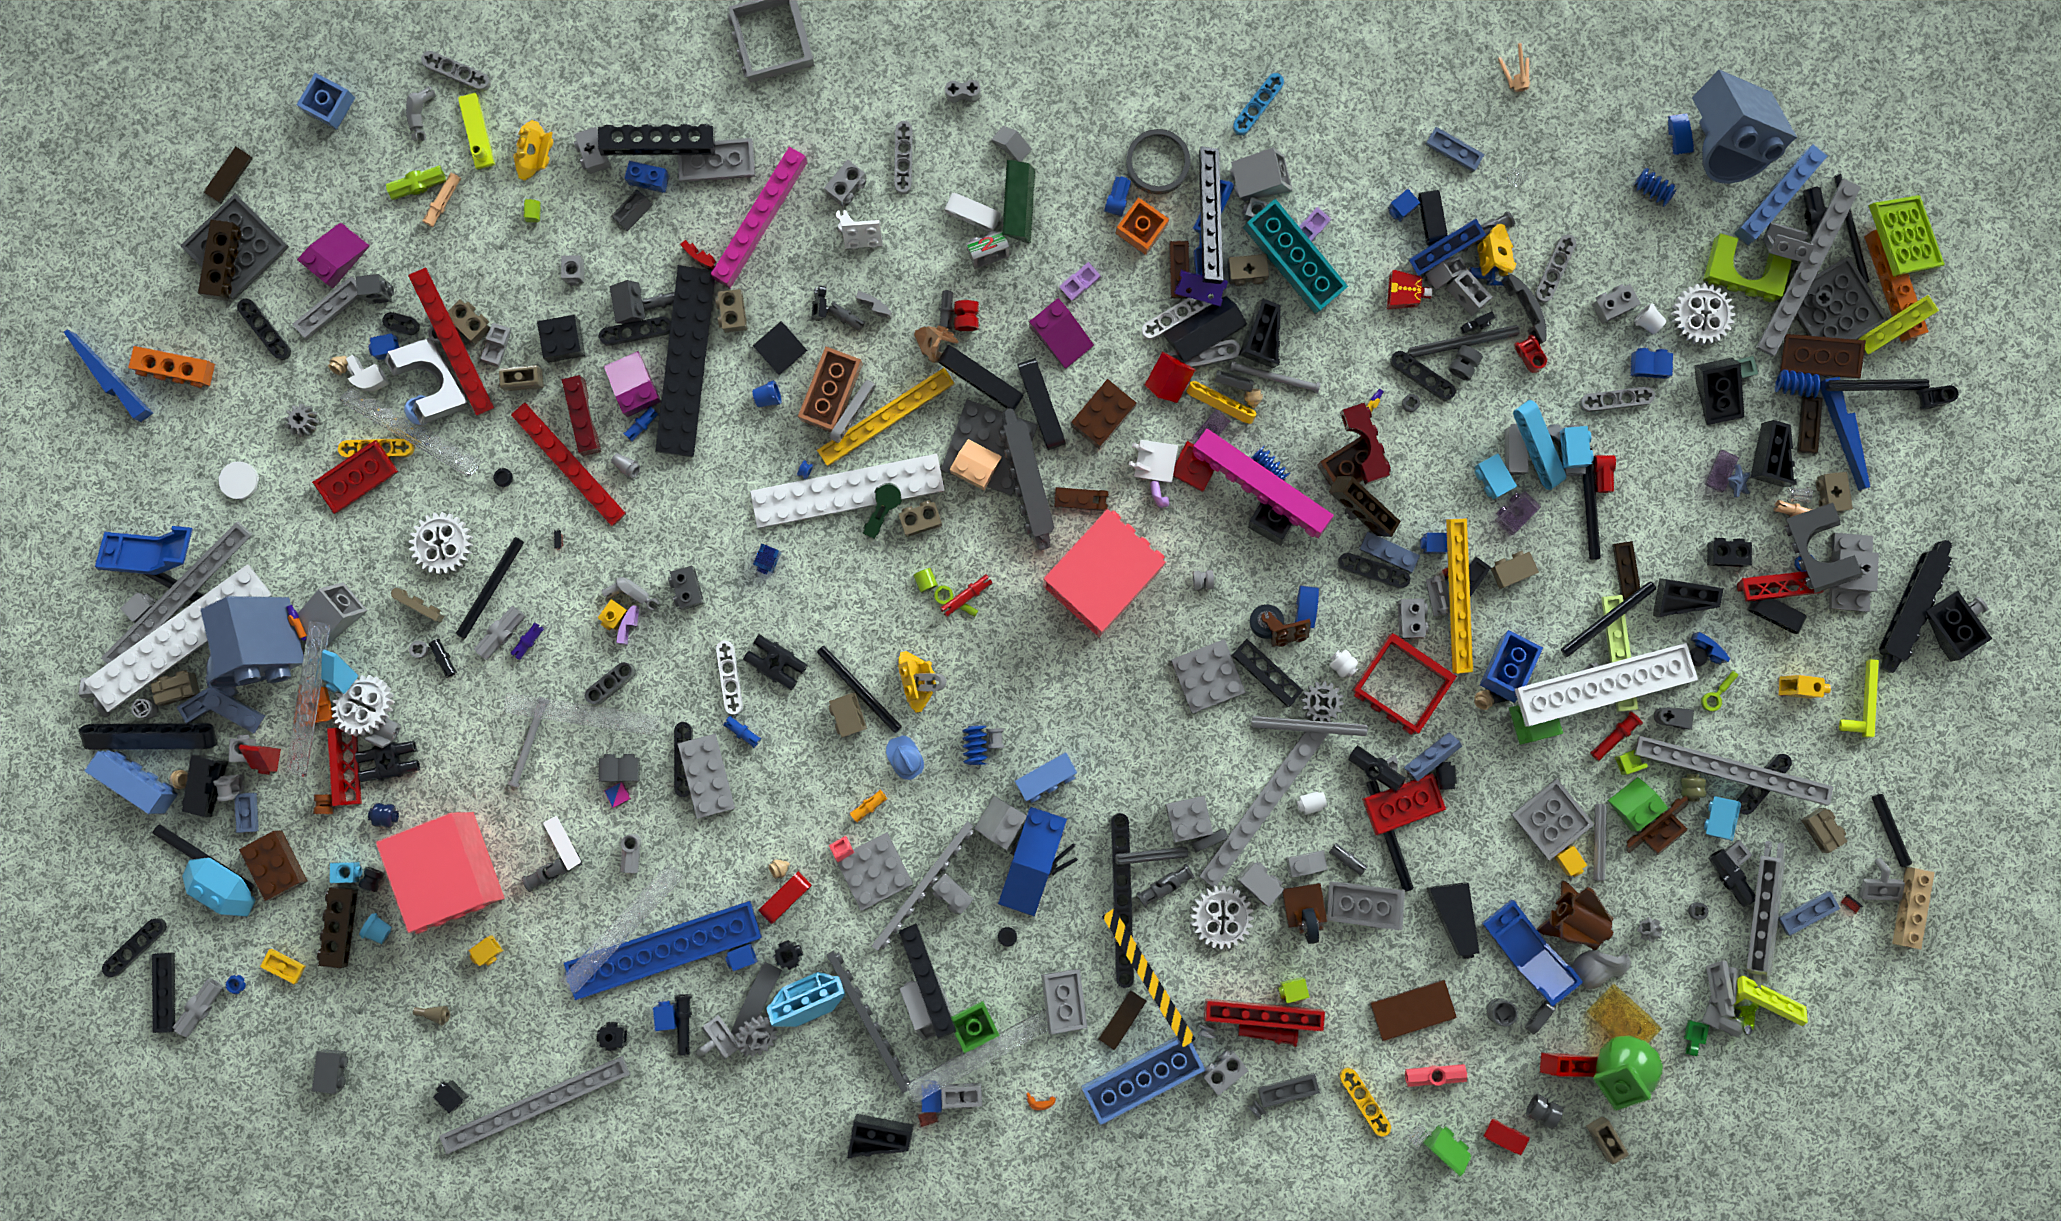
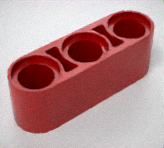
M798 871L758 911L772 925L812 884Z

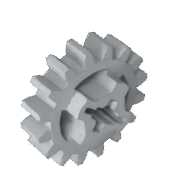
M1323 681L1321 686L1318 682H1315V688L1311 685L1308 686L1309 692H1303L1306 698L1301 699V702L1306 704L1302 709L1308 710L1306 716L1312 715V721H1315L1317 718H1319V721L1325 719L1326 722H1330V717L1336 719L1337 715L1335 713H1341L1342 710L1339 706L1344 705L1343 702H1339V699L1343 697V695L1337 694L1339 688L1332 689L1333 683L1326 686V681ZM1324 689L1329 692L1327 694H1321L1318 690ZM1311 696H1312L1313 699H1314V702H1313V705H1312V706H1310V698H1311ZM1319 698H1320V699H1323V698L1326 699V701H1325L1326 707H1325L1324 705H1322V706L1319 705V703H1320ZM1333 698L1335 700L1334 708L1331 706ZM1324 710L1327 715H1319L1316 712Z
M759 1016L757 1020L752 1017L749 1023L745 1021V1026L738 1028L740 1033L735 1034L737 1037L735 1043L739 1051L743 1052L745 1056L750 1054L751 1057H754L755 1053H758L760 1056L763 1050L768 1051L767 1047L769 1045H774L772 1040L777 1039L775 1034L778 1030L771 1025L768 1017L763 1019Z

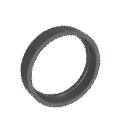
M1165 129L1145 131L1133 140L1128 149L1126 158L1127 173L1135 186L1144 192L1158 195L1172 192L1184 182L1190 168L1188 147L1177 134ZM1148 137H1167L1176 142L1184 153V169L1181 175L1170 184L1164 186L1147 184L1137 176L1133 169V151L1139 142Z

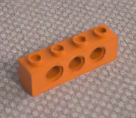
M133 346L128 368L134 370L135 374L147 377L148 374L154 375L153 378L165 381L166 378H171L172 382L184 384V381L191 382V386L202 388L203 385L210 386L215 364L207 360ZM155 361V366L151 368L152 362ZM174 364V369L170 372L169 368ZM192 368L193 371H192V373L188 376V371H189V369Z

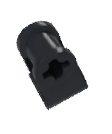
M1952 385L1916 391L1920 398V410L1949 404L1959 396L1957 388ZM1944 392H1946V393L1948 394V396H1949L1948 399H1946V398L1944 397V395H1943Z

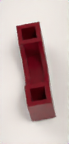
M581 375L561 379L578 453L582 456L602 452L598 434L589 410V395L585 379Z
M1364 402L1343 409L1340 412V416L1345 430L1359 434L1365 440L1368 447L1366 460L1359 466L1364 484L1367 485L1386 479L1390 476L1391 467L1389 462L1384 459V447L1382 443L1378 442V430L1375 425H1372L1370 408L1366 407Z

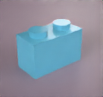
M1588 426L1567 427L1559 431L1563 469L1581 468L1591 465L1594 455L1593 451L1590 450L1592 437L1591 432L1588 431Z
M1499 454L1475 466L1476 470L1474 472L1478 480L1483 481L1485 493L1488 497H1492L1493 500L1517 487Z
M1714 796V800L1710 801L1708 811L1711 812L1710 818L1706 819L1704 825L1706 834L1733 841L1741 803Z

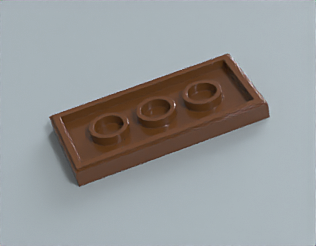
M1786 334L1783 341L1780 372L1785 369L1788 372L1795 371L1796 374L1803 372L1804 374H1818L1819 376L1861 379L1866 340Z
M1444 979L1370 1002L1382 1041L1457 1018Z

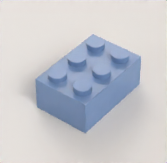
M1064 753L1015 780V783L1025 801L1030 800L1032 803L1041 798L1040 793L1046 790L1048 793L1056 790L1058 783L1064 781L1066 784L1074 780V775L1077 771L1067 753Z

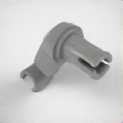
M430 86L419 93H410L406 100L407 122L410 130L414 131L411 138L415 142L418 141L417 134L420 135L421 141L426 139V134L420 130L423 127L421 112L423 103L436 97L434 90L430 91L432 89Z
M625 577L617 578L616 583L602 589L603 596H607L606 600H610L623 593L641 604L647 603L649 610L656 609L651 606L652 601L660 604L657 598H648L649 594L643 588Z

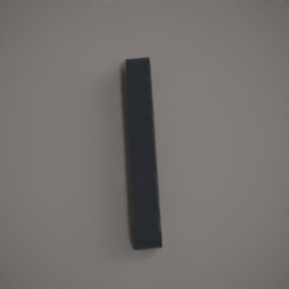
M1116 813L1111 818L1113 909H1115L1118 916L1121 914L1128 916V922L1124 925L1133 938L1130 864L1118 866L1115 862L1116 854L1130 853L1129 819L1123 813ZM1118 816H1122L1125 819V824L1122 827H1117L1114 823ZM1118 836H1124L1126 839V843L1122 847H1118L1115 844V839ZM1119 875L1127 877V882L1123 886L1118 885L1116 882ZM1119 895L1127 896L1128 901L1125 905L1117 903ZM1114 937L1116 982L1122 988H1129L1134 983V967L1130 961L1126 964L1119 962L1120 955L1125 953ZM1124 973L1130 975V981L1126 984L1121 983L1119 980L1120 976Z

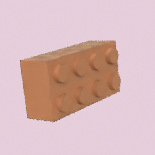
M825 346L798 414L799 420L832 432L845 412L863 366L862 360Z

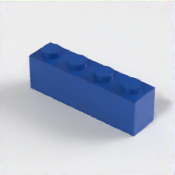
M1475 218L1409 258V261L1417 275L1420 276L1486 234Z

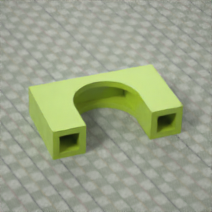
M1721 233L1714 238L1703 281L1708 282L1710 286L1713 284L1714 287H1727L1728 291L1745 292V295L1749 297H1763V300L1767 302H1775L1783 297L1792 259L1769 253L1762 277L1757 280H1749L1737 273L1733 263L1739 238Z

